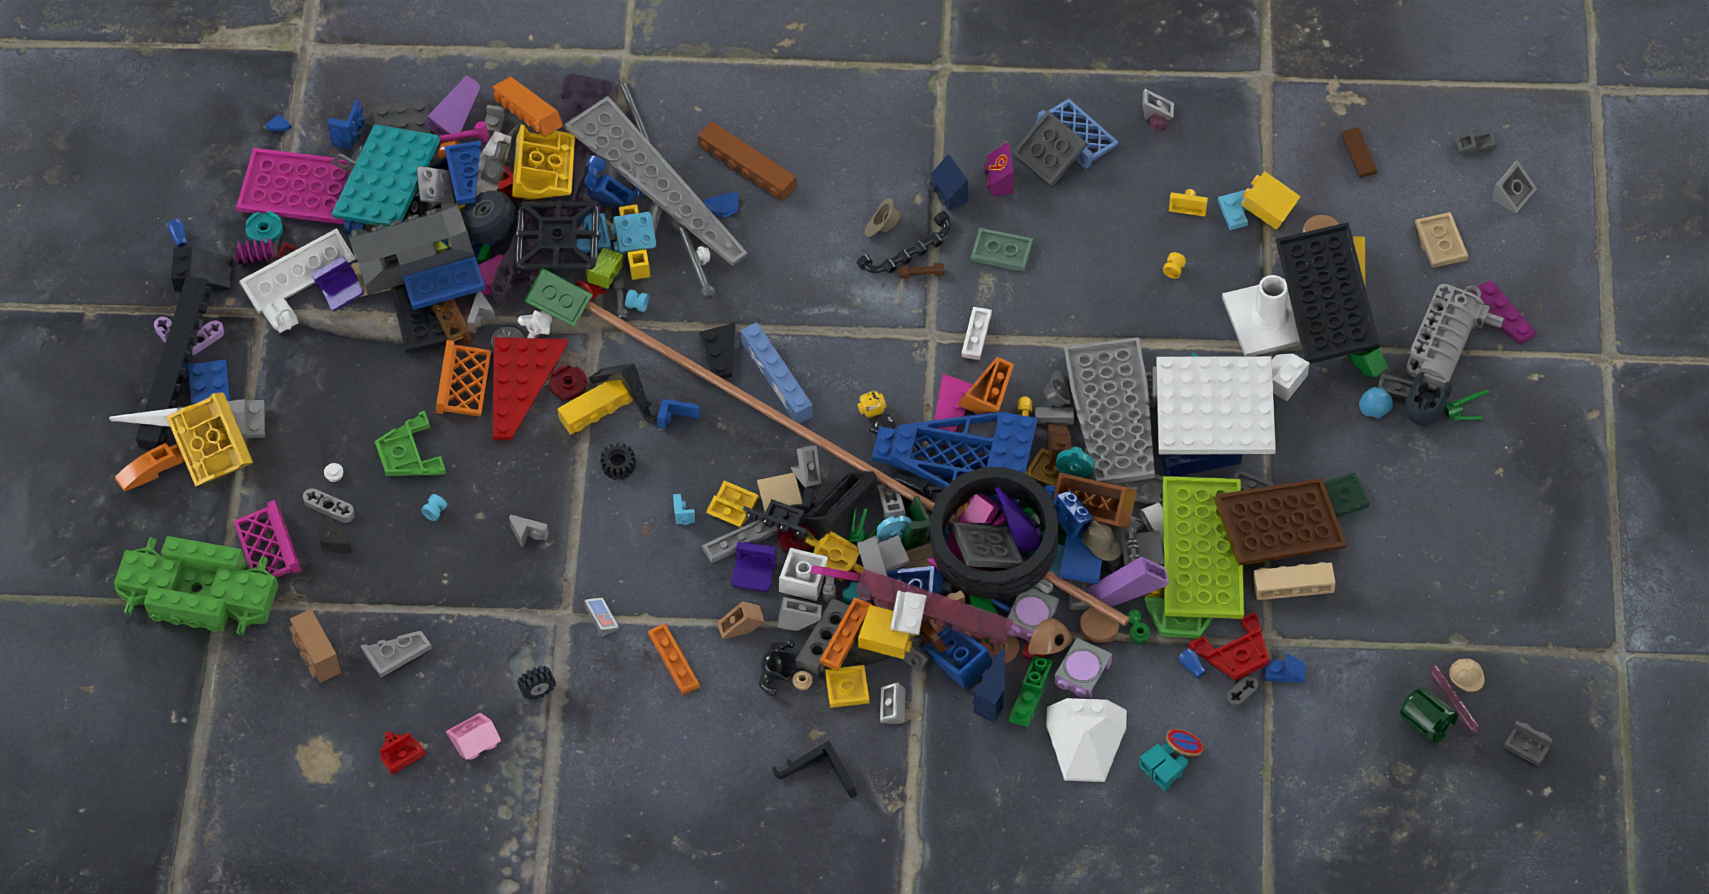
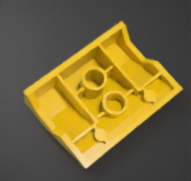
M520 125L516 137L512 196L525 199H539L571 195L575 136L571 133L553 131L543 136L530 133L525 125Z
M214 393L199 403L184 407L166 416L195 486L202 485L253 463L224 393Z

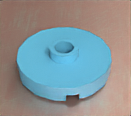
M899 516V518L895 519L894 517H889L882 521L877 527L879 542L895 536H899L901 540L908 523L913 521L905 516Z

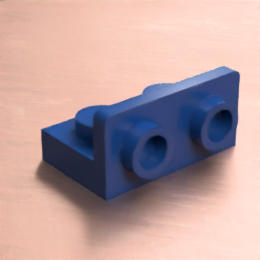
M1072 491L1058 494L1053 501L1058 523L1070 538L1076 537L1083 524L1091 522L1093 519Z

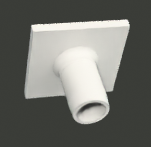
M1269 275L1264 277L1259 285L1222 293V299L1245 357L1301 345L1285 279L1276 275Z

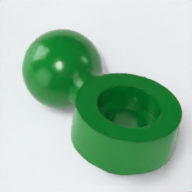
M1138 609L1129 610L1126 616L1130 618L1129 623L1133 624L1130 630V637L1133 642L1143 644L1150 637V629L1146 624L1140 623L1142 614ZM1137 630H1143L1144 633L1139 634Z

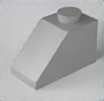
M783 597L777 627L798 631L820 621L822 605Z

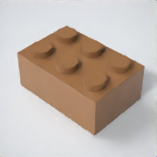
M312 609L290 618L292 626L289 627V630L293 636V643L296 648L299 647L304 663H308L311 676L313 678L316 677L319 683L340 674L337 655Z

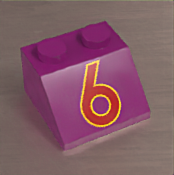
M1009 143L1003 144L987 155V163H984V173L988 174L986 188L990 189L991 196L1013 194V166Z

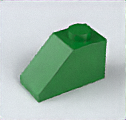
M1380 348L1347 355L1349 360L1366 376L1378 377L1382 375L1384 370L1389 368Z

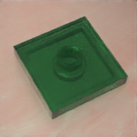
M1355 472L1323 482L1336 517L1370 506Z

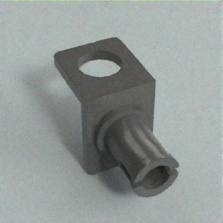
M500 140L497 142L495 154L485 160L481 179L498 184L502 168L511 162V160L505 158L509 143ZM488 168L495 169L496 176L494 178H490L487 175Z
M361 145L355 151L352 159L339 153L332 160V164L350 173L357 162L363 146ZM338 160H344V161H346L348 164H347V165H343V164L339 163Z

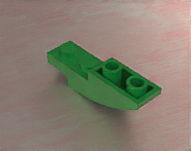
M1034 655L1022 682V689L1010 714L1009 722L1025 727L1029 726L1044 692L1053 664L1052 660Z

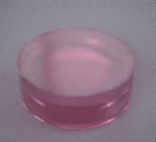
M1153 115L1150 117L1148 124L1154 130L1163 131L1166 129L1168 121L1162 116Z

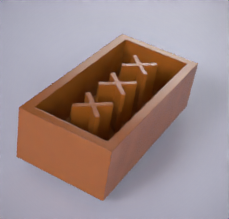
M1059 473L1053 501L1058 494L1072 491L1093 517L1092 520L1129 528L1137 490Z

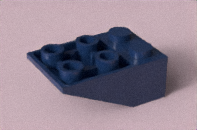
M1004 648L1001 649L999 654L996 653L994 655L991 667L984 671L982 675L983 680L980 685L976 684L972 695H974L972 702L974 713L994 723L1004 709Z

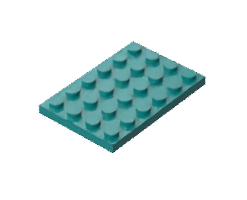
M374 124L332 211V216L337 219L376 226L382 225L383 227L390 226L389 223L392 221L400 220L402 222L419 187L417 168L419 166H429L441 140L439 135Z

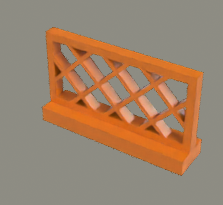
M447 340L435 413L443 414V411L481 417L491 350L454 345V341ZM456 352H465L468 357L460 360L456 356ZM484 355L486 360L479 363L474 357ZM472 360L476 366L469 370L464 363ZM459 366L465 371L460 376L454 372V369ZM479 369L484 375L476 379L472 373ZM469 376L473 382L466 386L461 379ZM456 382L462 386V389L457 392L451 387ZM475 385L481 389V392L476 395L470 390ZM466 391L471 398L463 401L459 395ZM454 398L460 403L456 407L448 405V402ZM475 401L479 406L478 410L470 409L467 404Z

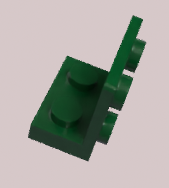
M919 496L914 497L906 515L913 522L908 523L901 539L905 551L924 545L930 533V518Z

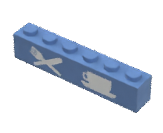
M756 322L740 330L741 343L791 418L799 424L812 418V403L759 324Z

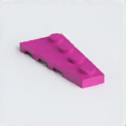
M943 374L935 420L965 416L968 410L957 405V403L973 384ZM960 426L938 429L958 432ZM945 444L940 446L945 449H948V447Z

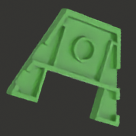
M425 410L418 413L419 416L407 420L405 425L397 430L393 429L375 441L386 476L446 474L441 456L421 461L412 433L430 428Z

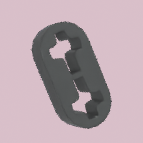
M1248 676L1237 683L1227 693L1226 701L1228 706L1238 709L1256 695L1259 685L1257 679ZM1246 684H1247L1248 686H1250V685L1252 684V685H1253V689H1252L1251 687H1249L1248 689H1246ZM1232 696H1233L1234 698H1236V697L1239 696V701H1238V700H1234V701H1233V700H1232Z

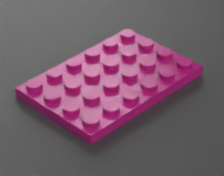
M253 148L236 208L239 212H260L261 214L270 211L279 217L344 224L345 220L334 218L332 211L351 172L348 173L333 165L332 160L334 157ZM338 160L339 163H341V164H343V165H347V164H348V163H347L346 161H344V160Z

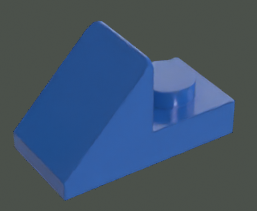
M1287 654L1286 661L1269 660V665L1265 666V681L1305 683V663L1290 654Z

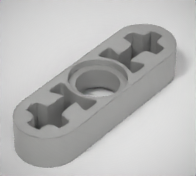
M313 488L306 490L303 494L304 504L308 508L343 523L350 522L354 518V510L349 503ZM327 502H332L334 504V506L330 509H325L323 507L324 504Z

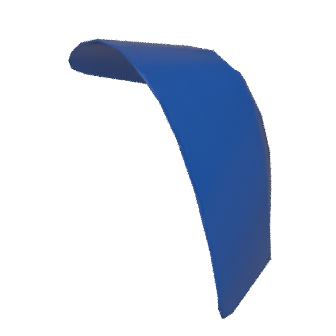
M737 192L722 194L708 198L703 203L715 217H728L738 210L739 194Z

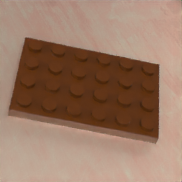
M1322 478L1216 494L1214 497L1238 566L1345 549L1347 546Z

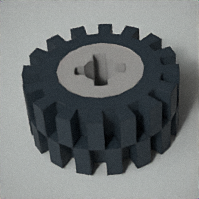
M539 666L537 669L534 667L532 668L533 670H527L526 674L523 673L522 677L518 678L517 684L525 699L532 700L534 698L536 700L539 696L542 698L544 694L548 695L550 693L549 690L553 691L554 687H556V681L550 668H547V666Z

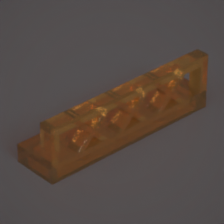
M454 299L444 301L443 307L435 304L431 305L448 340L456 341L462 338L464 344L472 342L470 331ZM444 313L450 314V321L442 318ZM451 327H455L459 333L451 336L449 331Z

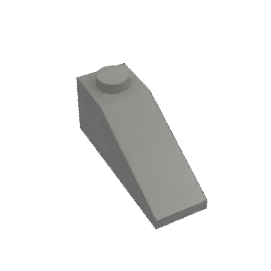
M884 484L877 485L884 520L889 517H894L895 519L899 518V516H905V509L900 494Z

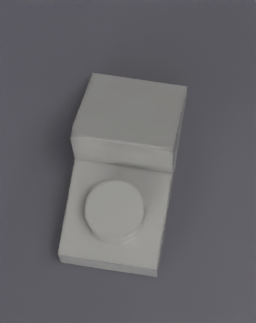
M1147 89L1143 90L1145 120L1154 114L1168 121L1171 120L1174 113V103Z
M477 292L467 320L468 331L471 333L477 332L478 327L482 325L483 319L496 320L494 310L482 292Z
M811 445L797 449L799 465L791 467L793 473L804 487L821 484L817 446Z
M514 515L509 517L511 529L522 548L528 536L536 540L547 539L549 535L547 524Z

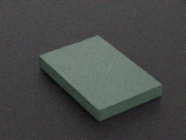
M979 228L970 261L1025 272L1033 245V238Z

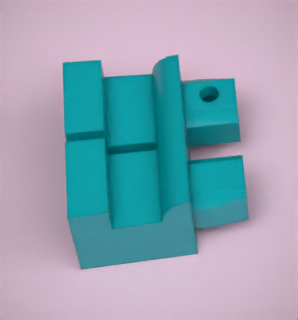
M1168 743L1162 746L1159 744L1155 745L1140 756L1139 767L1150 778L1153 777V781L1164 791H1167L1177 778L1180 779L1182 777V771L1188 766V760L1183 755H1180L1175 760L1171 757L1175 750Z

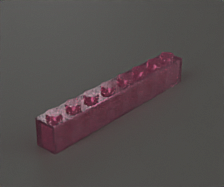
M864 568L855 590L859 594V598L870 601L872 598L878 601L877 604L884 607H889V605L895 606L898 591L926 595L922 620H926L927 617L934 620L933 623L942 627L945 624L950 625L952 630L956 632H970V636L980 640L982 637L990 639L989 643L1000 646L1001 643L1006 645L1013 625L1012 619Z

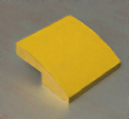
M723 481L717 496L714 495L706 513L741 528L748 519L746 517L747 514L742 510L743 506L753 509L759 499V495Z

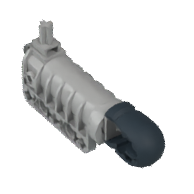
M1448 284L1439 285L1412 344L1406 371L1410 376L1415 377V380L1406 398L1405 412L1409 420L1417 425H1432L1441 416L1452 391L1449 381L1471 330H1474L1476 326L1482 328L1484 323L1498 328L1502 326L1504 318L1489 313L1490 306L1484 305V302L1480 299L1481 292L1475 286H1468L1465 290ZM1445 290L1447 291V294L1445 295L1444 300L1440 299L1442 292ZM1439 307L1443 308L1442 311H1437ZM1435 320V322L1431 326L1429 324V321ZM1427 335L1430 336V339H1429V340H1425V338L1427 337ZM1418 349H1422L1420 354L1417 353ZM1418 361L1419 363L1417 369L1413 370L1412 367L1415 365V362ZM1422 386L1437 391L1436 393L1439 394V397L1434 400V394L1429 392L1419 396Z

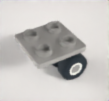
M419 166L417 168L420 196L413 197L410 204L411 216L418 214L421 217L426 215V211L437 210V208L441 207L440 204L448 201L454 203L449 170Z

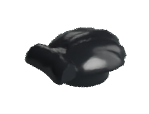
M879 415L876 417L873 426L869 428V432L877 435L879 426L894 429L896 426L895 420L891 415Z

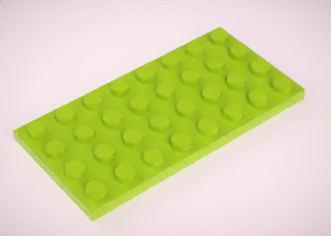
M1163 476L1164 567L1166 568L1169 585L1164 587V616L1243 619V565L1238 566L1214 501L1216 494L1241 491L1240 479Z

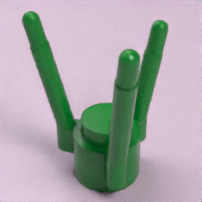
M1489 390L1446 403L1445 411L1447 417L1453 418L1454 421L1482 420L1483 416H1460L1463 413L1462 404L1488 394Z
M856 507L852 511L848 541L858 546L857 543L873 537L878 525L884 521L880 519L870 534L866 536V532L862 528L868 511L867 508L863 511L858 529H855Z

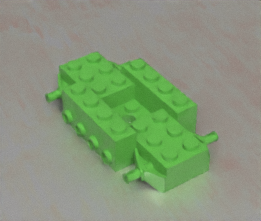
M170 536L166 537L161 551L162 556L154 551L157 539H152V537L149 538L145 548L133 551L125 550L114 581L117 596L127 602L124 610L125 614L128 615L129 613V615H132L134 606L144 604L149 618L154 621H169L175 625L185 624L192 628L202 627L214 632L218 630L224 631L228 618L231 617L239 622L236 631L238 635L240 633L244 635L246 626L267 623L278 589L277 579L265 570L268 562L266 557H260L258 567L245 570L246 562L241 549ZM196 586L202 587V590L199 592L192 591Z

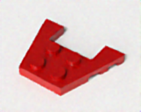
M1256 611L1240 619V624L1248 633L1247 635L1217 649H1214L1206 637L1202 636L1189 642V648L1234 681L1269 665V657Z

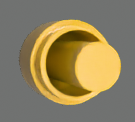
M1027 396L1019 398L1017 402L1019 415L1029 417L1033 411L1032 400Z

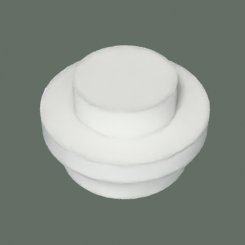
M703 246L698 247L696 251L700 264L705 265L710 261L709 249Z
M336 463L329 464L324 469V475L329 481L337 482L343 476V468Z

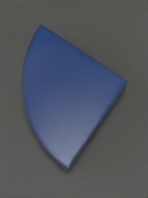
M280 114L265 124L266 129L272 132L282 130L284 132L292 128L291 124Z

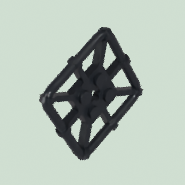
M556 200L523 202L519 205L517 232L514 235L516 240V268L527 271H541L544 268L558 272L559 270H593L596 267L598 240L601 236L599 232L600 211L599 205L596 202ZM533 209H556V217H542ZM562 209H583L574 217H561ZM592 213V229L577 231V224ZM525 214H528L539 223L538 231H524ZM556 232H559L561 236L554 237L553 235H556ZM525 239H538V245L523 257V241ZM576 239H591L590 257L576 246ZM541 252H554L553 263L529 262ZM559 252H573L584 263H559Z

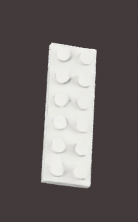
M336 228L243 278L239 283L259 314L266 305L274 304L277 299H287L315 284L316 282L311 274L320 268L327 266L342 256L350 264L355 262L356 258Z

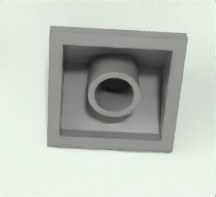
M1515 161L1496 183L1492 199L1513 213H1517L1537 190L1519 161Z
M899 536L878 543L886 572L910 563Z

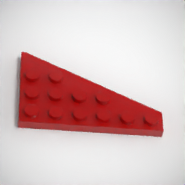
M494 337L493 440H512L524 417L530 411L543 385L550 377L556 363L559 362L563 351L568 346V339Z

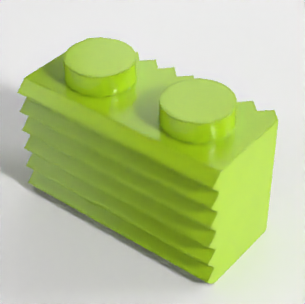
M605 247L602 248L600 253H598L596 267L585 272L587 282L608 289L623 266V254L605 249Z

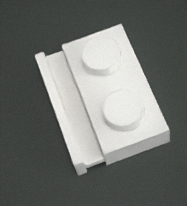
M898 591L890 629L892 631L919 635L926 595Z

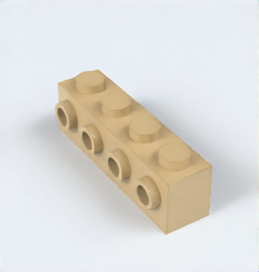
M1320 562L1313 565L1300 564L1293 567L1260 568L1254 570L1253 584L1256 600L1334 593L1335 577L1332 563Z

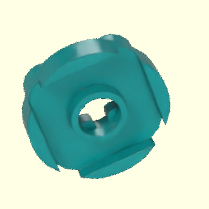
M270 211L261 214L260 212L254 213L246 221V235L251 242L255 239L257 244L260 243L261 238L267 243L269 237L274 243L283 233L280 217ZM268 226L266 230H261L260 228Z
M1072 447L1071 450L1061 451L1056 459V469L1060 473L1082 478H1089L1095 466V460L1084 453L1079 447Z

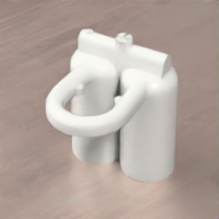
M279 298L274 304H268L262 309V313L279 333L287 329L290 330L292 326L299 323L296 314L284 298Z

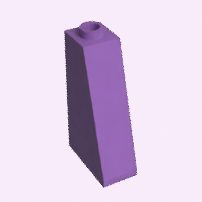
M466 75L428 115L424 125L439 136L461 132L481 86L476 80Z
M1140 557L1100 580L1098 584L1088 587L1087 590L1088 594L1113 607L1168 586L1169 580L1165 567Z

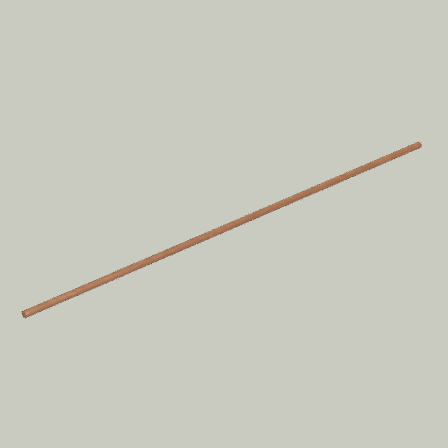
M589 301L586 305V310L862 472L874 471L877 481L907 499L913 501L915 496H919L921 502L925 505V509L930 512L933 511L935 503L593 302ZM953 514L948 523L952 525L953 522L959 523V517ZM1020 554L1023 562L1029 559L1024 555ZM1049 571L1044 579L1123 626H1126L1130 618L1065 579L1059 578L1053 572Z

